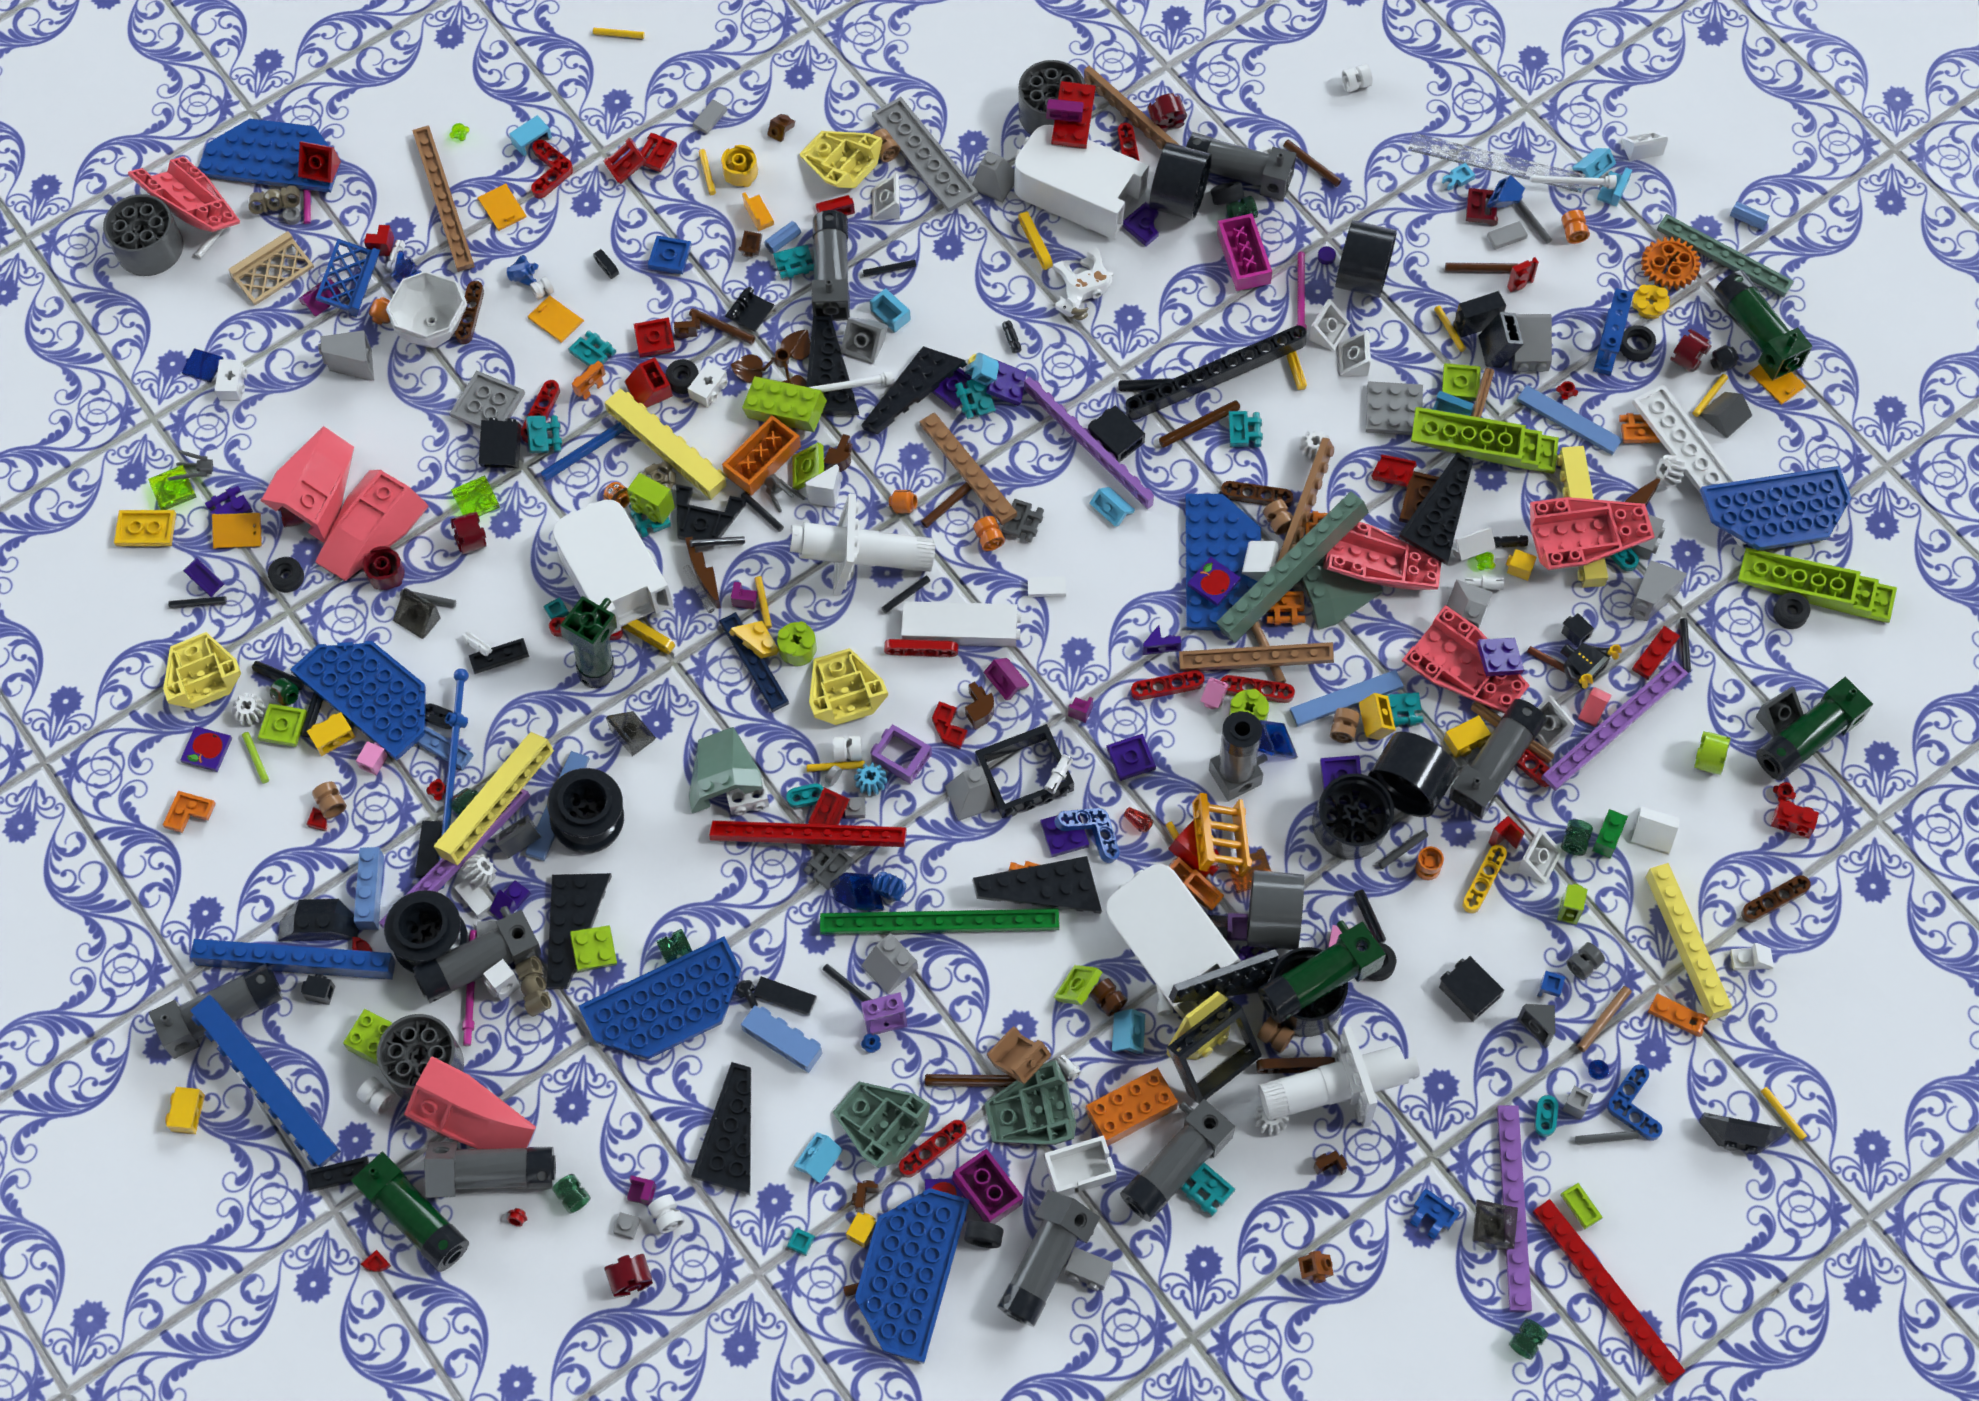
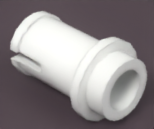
M1061 1055L1062 1059L1058 1058L1056 1060L1060 1069L1067 1074L1068 1079L1075 1080L1081 1074L1080 1067L1078 1065L1075 1066L1065 1055Z

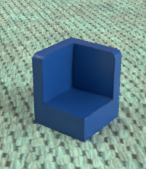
M1545 971L1537 996L1542 997L1543 993L1560 997L1565 976Z

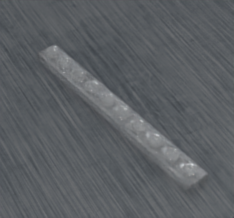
M1413 133L1408 151L1460 164L1466 163L1469 166L1530 180L1531 176L1585 178V174ZM1542 183L1581 193L1583 186L1578 184Z

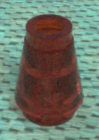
M1128 807L1124 812V817L1139 832L1143 831L1146 833L1153 825L1154 820L1146 813L1132 807Z

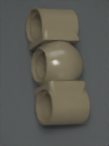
M296 186L281 188V191L270 189L265 194L264 191L261 193L254 192L249 197V210L254 214L268 212V209L278 211L283 207H296L300 203V191ZM289 195H295L296 197H295V198H289L288 196H289ZM276 198L278 201L273 202L270 199ZM256 201H257V202H260L261 204H260V205H255V204H253V202H256Z
M531 956L518 963L515 970L518 979L522 981L520 987L525 996L523 997L525 1009L530 1016L534 1017L550 1009L552 1003L548 992H545L546 982L542 977L544 974L541 961L536 956Z

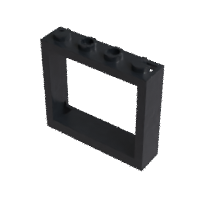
M1047 724L975 751L976 761L979 766H982L991 795L1002 818L1010 815L1013 817L1020 811L1031 810L1038 804H1047L1056 797H1065L1067 793L1074 791V781L1069 771H1067L1065 781L1060 783L1055 794L1042 789L1005 804L987 765L989 761L1047 740L1058 764L1062 755Z
M1231 998L1167 1047L1187 1094L1198 1104L1203 1099L1207 1100L1262 1056L1243 1008ZM1236 1020L1246 1046L1199 1083H1196L1186 1059Z

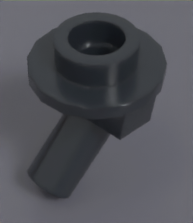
M743 980L739 982L735 990L736 995L740 998L746 997L751 1008L754 1005L758 1006L752 993L755 990L752 981Z

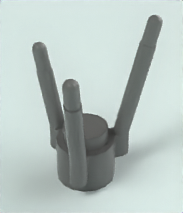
M179 450L178 453L199 460H197V463L177 462L176 465L196 467V471L200 472L168 477L167 479L171 481L199 476L206 477L207 474H212L213 459Z
M775 474L768 476L764 482L768 487L766 492L770 495L778 512H782V509L773 494L774 492L779 493L783 490L791 498H794L795 494L802 500L806 499L801 493L786 484L782 479H779Z

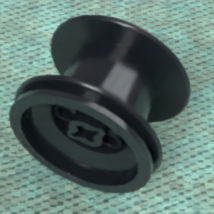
M593 768L575 769L558 778L549 791L547 808L550 816V826L555 837L562 845L575 852L594 853L607 848L617 839L624 824L623 797L618 784L607 773ZM588 798L594 799L593 802H587L586 800ZM575 802L580 803L578 806L573 805ZM603 807L601 811H597V808Z
M422 890L405 895L392 906L385 919L384 935L386 942L402 967L414 973L412 967L437 959L446 952L468 941L466 925L460 917L455 904L448 897L436 891ZM430 920L429 924L424 925V921ZM441 925V929L437 930V926ZM418 928L416 933H411L413 929Z

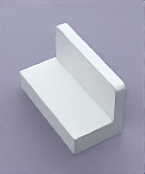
M1486 528L1456 539L1457 547L1453 548V553L1455 557L1463 561L1496 549L1492 529Z

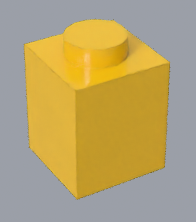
M1515 549L1513 556L1510 554L1506 562V565L1509 566L1507 573L1528 581L1537 556Z
M858 1212L846 1232L847 1239L866 1248L875 1229V1218L868 1213L861 1214Z

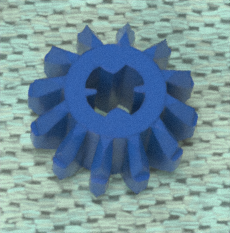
M879 872L872 885V889L878 895L892 901H900L907 888V884L902 879L887 872Z

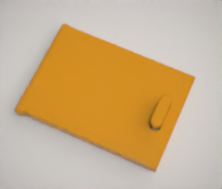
M506 183L477 197L498 231L527 217Z
M550 295L527 316L528 319L560 343L584 322L582 318Z
M1760 364L1748 372L1781 405L1806 387L1792 372L1773 381Z
M261 513L212 514L213 549L262 546Z

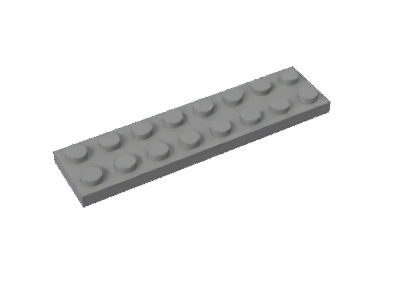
M902 97L872 112L873 119L881 129H886L900 146L901 154L948 212L978 196V191Z

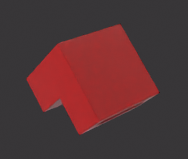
M379 225L377 234L366 233L364 241L366 248L369 250L373 248L379 249V256H390L394 243V235L390 225Z

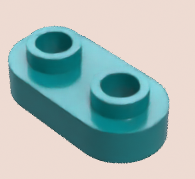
M1631 548L1610 555L1624 571L1635 570L1639 563L1638 556Z
M814 783L792 788L787 792V803L792 808L816 805L824 787ZM817 793L819 796L813 797V794ZM796 797L800 798V800L797 802L794 801V798Z
M1551 1095L1542 1096L1536 1107L1534 1127L1535 1131L1543 1137L1551 1136L1557 1126L1559 1105L1556 1098ZM1543 1105H1549L1550 1110L1544 1109ZM1546 1124L1548 1129L1544 1130L1541 1125Z

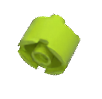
M800 621L789 623L778 631L777 643L779 654L784 662L793 664V666H803L812 661L817 651L815 634L811 627L805 622Z
M1257 689L1243 690L1232 698L1229 715L1238 711L1249 712L1260 720L1263 729L1268 719L1269 703L1265 696Z
M1703 731L1694 768L1721 775L1731 737Z

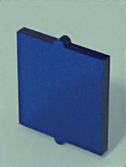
M194 348L189 359H186L187 363L181 373L211 383L216 372H218L219 360L224 358Z

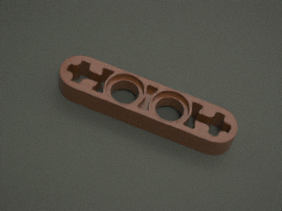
M479 281L470 282L466 288L464 297L467 305L470 302H475L476 306L473 308L466 307L455 331L456 339L460 344H468L473 339L484 296V288ZM466 317L472 318V321L469 323L463 322Z
M1226 481L1221 486V494H1224L1232 501L1268 505L1273 501L1283 500V496H1287L1286 501H1284L1287 507H1290L1293 502V493L1288 489L1235 481ZM1228 488H1232L1231 493L1227 492ZM1244 490H1251L1253 495L1247 497L1242 492ZM1264 492L1270 493L1271 498L1264 499L1261 494Z
M1803 875L1796 876L1752 900L1743 907L1741 911L1742 918L1750 923L1756 922L1803 896L1811 886L1810 880ZM1798 883L1804 884L1803 888L1799 887L1795 891L1793 890ZM1779 891H1787L1789 893V898H1781L1779 895ZM1764 899L1771 900L1773 907H1765L1762 901ZM1758 906L1759 910L1755 912L1754 916L1747 914L1748 910L1753 911Z
M1334 1057L1259 1059L1256 1061V1071L1259 1074L1302 1073L1334 1063L1336 1060Z

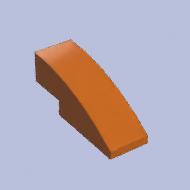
M1180 857L1175 858L1170 863L1169 867L1175 871L1198 903L1212 911L1222 900L1224 895L1196 869H1191Z

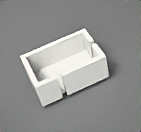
M1104 1135L1044 1153V1161L1054 1192L1068 1196L1074 1194L1075 1189L1081 1192L1116 1181L1117 1174L1112 1159L1109 1157V1150Z

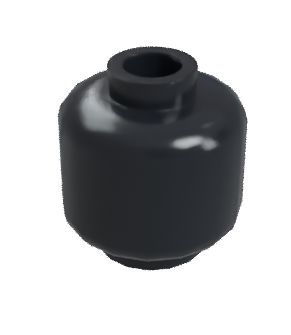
M1724 345L1712 352L1710 363L1714 370L1718 369L1720 372H1725L1737 365L1739 356L1734 347Z

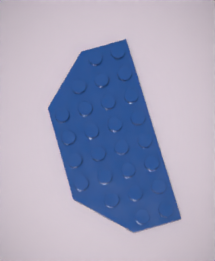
M250 118L208 142L198 167L208 178L281 187L296 186L298 189L330 193L338 173L337 170L332 183L298 177L299 142L329 146L315 126Z
M1840 466L1702 486L1700 489L1711 523L1758 551L1827 540L1852 499Z
M1186 494V630L1221 631L1216 622L1258 582L1242 574L1248 543L1250 541H1261V527L1224 494ZM1210 557L1241 577L1240 582L1218 607L1187 586L1189 580Z
M364 641V643L359 644L344 642L328 646L326 644H318L290 669L293 675L302 680L306 686L336 711L341 712L348 721L373 742L384 748L385 752L396 761L425 735V684L373 641Z
M725 936L595 997L578 1007L595 1043L650 1059L721 1025L742 971Z
M929 1188L887 1213L885 1212L878 1216L854 1299L883 1352L925 1363L970 1199Z

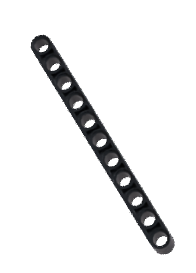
M1300 325L1291 327L1136 394L1126 400V415L1131 420L1140 419L1297 351L1306 345L1307 331Z

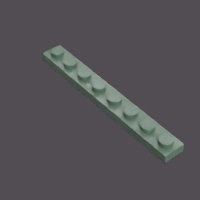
M1668 214L1665 215L1658 225L1657 231L1670 238L1673 237L1676 241L1680 238V243L1687 241V247L1693 245V250L1734 272L1744 270L1751 281L1782 297H1785L1794 283L1793 280Z

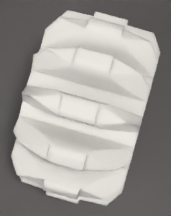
M1315 429L1313 433L1307 431L1306 435L1302 436L1300 450H1302L1303 456L1308 455L1309 460L1315 458L1322 437L1329 438V436L1323 435V431L1317 433Z
M1664 455L1663 458L1659 459V464L1656 465L1657 470L1654 472L1657 474L1656 479H1660V484L1664 486H1676L1677 483H1681V478L1684 477L1683 472L1686 470L1684 467L1685 462L1678 456Z
M245 692L243 698L238 696L239 701H233L234 707L231 708L235 720L240 721L242 725L248 723L252 726L253 721L259 723L258 718L264 717L263 711L266 710L263 700L254 693L249 696Z
M475 854L465 861L462 872L466 874L465 879H468L470 884L474 883L476 888H483L496 878L495 873L497 870L493 867L494 863L489 861V857L485 858L483 854Z
M1257 1107L1258 1113L1254 1114V1118L1257 1120L1255 1125L1256 1127L1262 1126L1261 1133L1269 1130L1268 1135L1271 1136L1274 1130L1278 1135L1281 1132L1280 1129L1285 1130L1287 1128L1285 1123L1289 1122L1288 1116L1269 1121L1263 1107Z

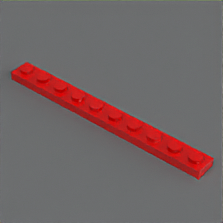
M712 820L709 837L712 841L905 847L907 828Z
M1551 1199L1533 1210L1532 1213L1666 1384H1670L1682 1375L1685 1369Z

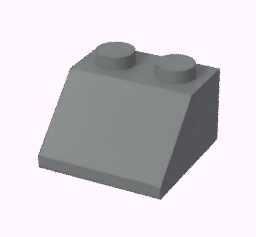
M890 933L873 948L863 962L862 967L889 994L918 969V963L909 951Z

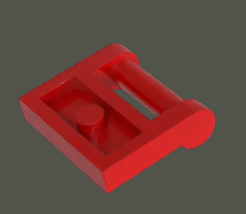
M650 133L646 144L640 151L644 158L653 144L656 145L648 158H645L647 162L643 166L661 173L676 150L677 142Z
M628 138L625 141L626 143L613 155L603 160L620 184L647 162L631 138ZM630 149V151L625 156H623L616 164H614L615 161H617L624 153H626Z

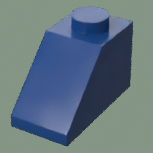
M1511 175L1503 178L1498 182L1487 207L1501 208L1519 203L1523 198L1522 194L1525 187Z

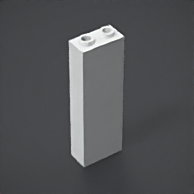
M903 601L901 636L903 640L953 641L958 643V645L1016 647V640H1020V629H1017V623H1021V612H1017V604Z

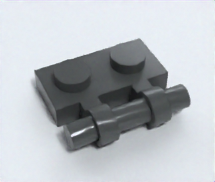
M1014 498L1012 506L1017 511V517L1003 525L1002 533L1020 538L1023 532L1026 533L1025 541L1032 542L1033 537H1036L1038 532L1037 527L1043 520L1044 509L1038 507L1036 512L1031 511V503ZM1027 518L1032 520L1030 526L1025 525Z
M835 845L822 846L819 849V853L813 859L811 858L807 862L808 865L803 869L807 875L813 870L817 871L813 875V879L828 891L854 863V859L840 848L833 853L831 850ZM824 858H828L823 866L819 864Z

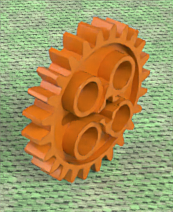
M1664 237L1662 242L1657 239L1655 243L1651 242L1650 246H1647L1645 252H1643L1641 270L1645 271L1644 276H1650L1649 282L1655 281L1654 285L1660 283L1663 288L1668 286V290L1672 286L1678 290L1679 285L1685 288L1686 284L1691 285L1692 280L1695 281L1700 271V257L1696 256L1698 251H1692L1693 245L1687 247V241L1680 243V238L1674 241V238L1671 237L1670 241H1668ZM1676 253H1679V254L1676 256L1675 261L1672 262V260H1673L1674 256L1676 255ZM1667 265H1670L1666 273L1663 274V272L1666 270Z

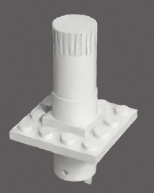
M848 494L837 526L803 522L802 526L791 525L792 540L790 552L799 553V558L834 562L833 595L841 596L843 589L846 590L847 581L850 580V574L853 573L855 564L931 572L935 557L934 538L860 529V521L856 519V513L859 510L856 494Z
M1348 1025L1343 1027L1340 1041H1338L1337 1062L1259 1084L1258 1088L1262 1106L1267 1119L1270 1121L1324 1105H1332L1349 1100L1350 1105L1355 1104L1356 1106L1355 1116L1357 1122H1361L1363 1128L1369 1127L1372 1124L1378 1103L1375 1092L1408 1084L1411 1078L1413 1080L1420 1075L1417 1058L1415 1056L1404 1059L1398 1045L1361 1055L1352 1026Z

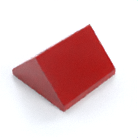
M299 142L298 177L332 183L341 163L334 147Z

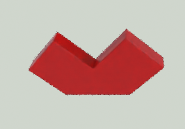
M939 701L932 716L934 726L942 743L961 749L968 730L951 724L957 712V707Z

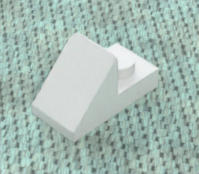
M1754 943L1752 948L1730 950L1733 971L1774 968L1771 948Z

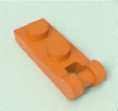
M1658 993L1648 1010V1013L1697 1037L1702 1036L1704 1032L1703 1027L1709 1021L1707 1015L1697 1013ZM1691 1019L1696 1021L1695 1025L1689 1023Z

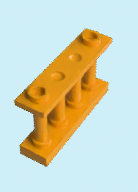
M1199 793L1192 802L1199 870L1207 871L1216 862L1238 866L1239 876H1244L1252 866V859L1249 853L1245 820L1246 809L1244 808L1243 799H1239L1232 808L1210 804L1207 794ZM1209 812L1232 815L1233 824L1212 821ZM1211 829L1234 832L1235 841L1214 838ZM1213 845L1236 849L1237 858L1215 854Z

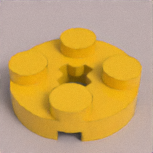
M1641 285L1632 299L1634 310L1636 308L1639 312L1638 314L1646 319H1656L1660 315H1664L1670 304L1667 289L1656 285ZM1651 299L1655 302H1653V304H1649V301L1646 300Z

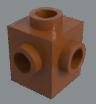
M1313 1251L1308 1253L1309 1255L1298 1258L1302 1279L1313 1280L1314 1283H1322L1326 1281V1278L1334 1276L1330 1255L1321 1254V1251Z

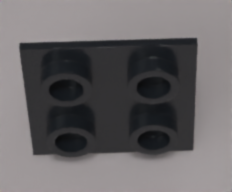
M748 287L743 290L725 317L756 332L775 305L754 295V289Z

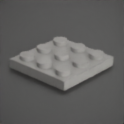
M476 370L451 410L450 416L481 429V420L497 418L498 421H505L506 418H511L524 397L525 391Z
M1368 381L1366 432L1412 435L1415 407L1423 408V385Z

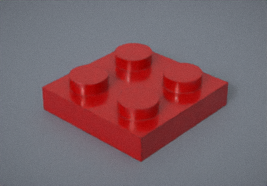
M669 317L633 324L640 358L675 351Z

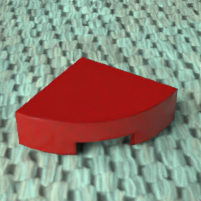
M313 807L307 826L327 831L328 824L326 818H324L319 809Z
M352 937V950L373 952L371 946L365 940L359 937Z
M378 1250L361 1263L365 1269L372 1272H381L391 1267Z

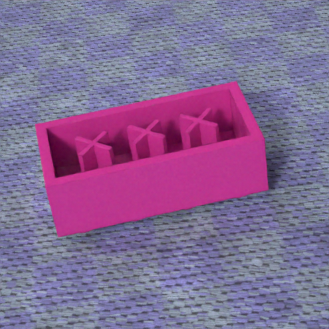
M1253 214L1218 221L1217 236L1236 291L1271 284L1272 269Z

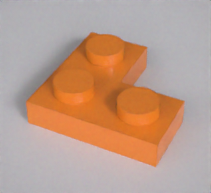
M178 791L163 826L166 829L183 833L190 816L208 821L216 803L214 800Z

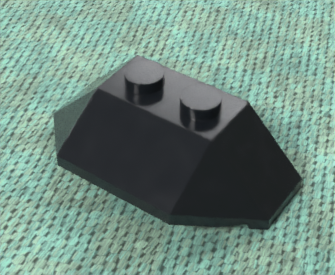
M339 899L298 900L279 922L278 941L352 940V937H358L359 930L354 923V914Z
M1705 1112L1699 1121L1718 1146H1723L1724 1149L1730 1151L1744 1150L1745 1153L1751 1155L1761 1153L1780 1140L1787 1132L1786 1127Z

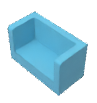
M538 115L509 133L512 145L523 156L527 155L525 146L542 135H545L549 140L552 138L550 128Z
M886 288L870 300L871 311L894 332L911 320L910 310Z

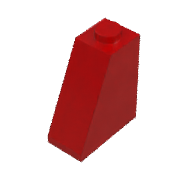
M1194 820L1178 835L1168 848L1191 869H1196L1205 878L1209 874L1213 876L1220 868L1218 863L1214 862L1207 871L1199 870ZM1213 845V850L1215 854L1220 855L1216 847Z

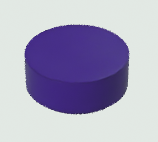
M1325 246L1318 251L1320 263L1330 265L1335 261L1336 252L1332 247Z

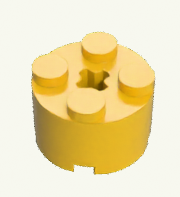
M735 145L734 148L730 150L728 148L722 154L721 162L725 181L735 186L749 187L758 175L757 158L753 150L745 145Z

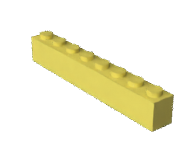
M620 388L605 401L606 411L618 422H621L622 425L664 461L670 463L678 473L710 500L726 487V476L720 469L716 470L707 458L703 459L694 447L690 448L681 436L677 437L668 425L664 426L655 414H650L642 403H637L629 392H624Z
M1584 446L1562 447L1560 454L1557 455V465L1561 467L1560 481L1564 484L1562 490L1563 498L1594 499ZM1605 558L1579 566L1577 576L1578 581L1582 583V588L1606 585L1608 573Z
M530 732L523 739L521 744L511 753L504 764L462 811L453 824L450 825L441 838L438 839L434 848L441 858L457 866L554 752L548 739L533 732Z
M1669 863L1650 868L1646 875V880L1705 1014L1709 1017V1021L1727 1016L1732 1009V1005Z

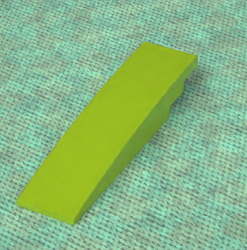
M1415 407L1411 442L1454 454L1458 452L1463 456L1554 474L1559 437L1542 435V431L1525 429L1526 425Z
M1751 548L1745 549L1738 582L1778 595L1797 593L1804 596L1809 604L1885 623L1890 622L1897 587L1880 584L1879 579L1860 576V571Z

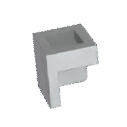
M1574 1085L1562 1111L1582 1119L1593 1094Z

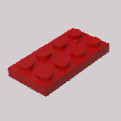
M1061 81L1058 100L1083 102L1082 122L1055 120L1051 144L1087 148L1096 90L1095 85Z

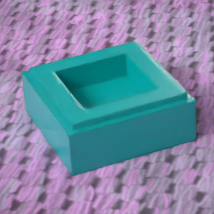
M560 597L543 606L551 620L556 617L564 618L569 614Z
M795 1228L787 1248L807 1256L815 1236Z

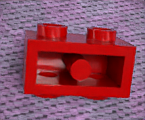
M1780 800L1774 811L1771 827L1809 839L1815 830L1819 812L1814 811L1810 807L1795 805L1791 801Z

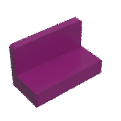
M1049 99L1046 119L1082 122L1084 103Z
M327 278L330 285L334 283L331 278ZM321 282L298 298L301 304L306 305L314 316H318L331 306L315 300ZM338 287L333 288L336 295L341 294ZM330 290L323 291L321 294L325 298L333 297Z
M1008 658L994 659L983 672L1005 700H1011L1019 689H1025L1029 686L1028 682Z

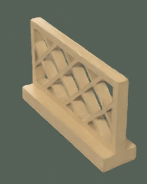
M287 231L228 270L231 278L240 286L251 302L257 305L314 268V265L294 241L289 231ZM293 246L296 249L295 256L287 255L286 250ZM274 257L282 258L280 265L271 264V260ZM285 258L294 259L293 267L283 266ZM297 260L305 261L308 264L303 268L296 267ZM260 266L267 267L266 274H256L257 268ZM270 268L279 269L278 276H270ZM282 270L292 271L291 276L288 278L281 277ZM245 276L252 277L251 284H243L240 279ZM255 277L264 279L263 286L254 285ZM267 280H277L276 286L273 288L266 287ZM252 290H262V294L259 297L254 298L252 296Z

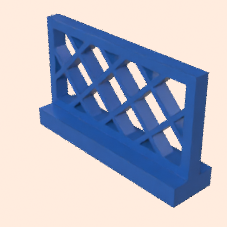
M337 239L315 300L348 311L351 316L357 318L380 250L376 248L369 250ZM339 245L347 247L349 252L341 255L338 250ZM361 252L367 256L366 259L358 261L355 254ZM352 256L355 263L347 265L343 258ZM340 260L344 267L336 270L333 262ZM358 266L361 273L353 276L350 268ZM346 270L350 277L342 280L338 273ZM335 275L339 282L330 285L327 278ZM353 281L355 288L347 290L344 283ZM341 285L344 292L336 295L333 288ZM330 290L333 297L325 298L321 294L323 291ZM347 295L350 301L349 305L342 304L339 298Z

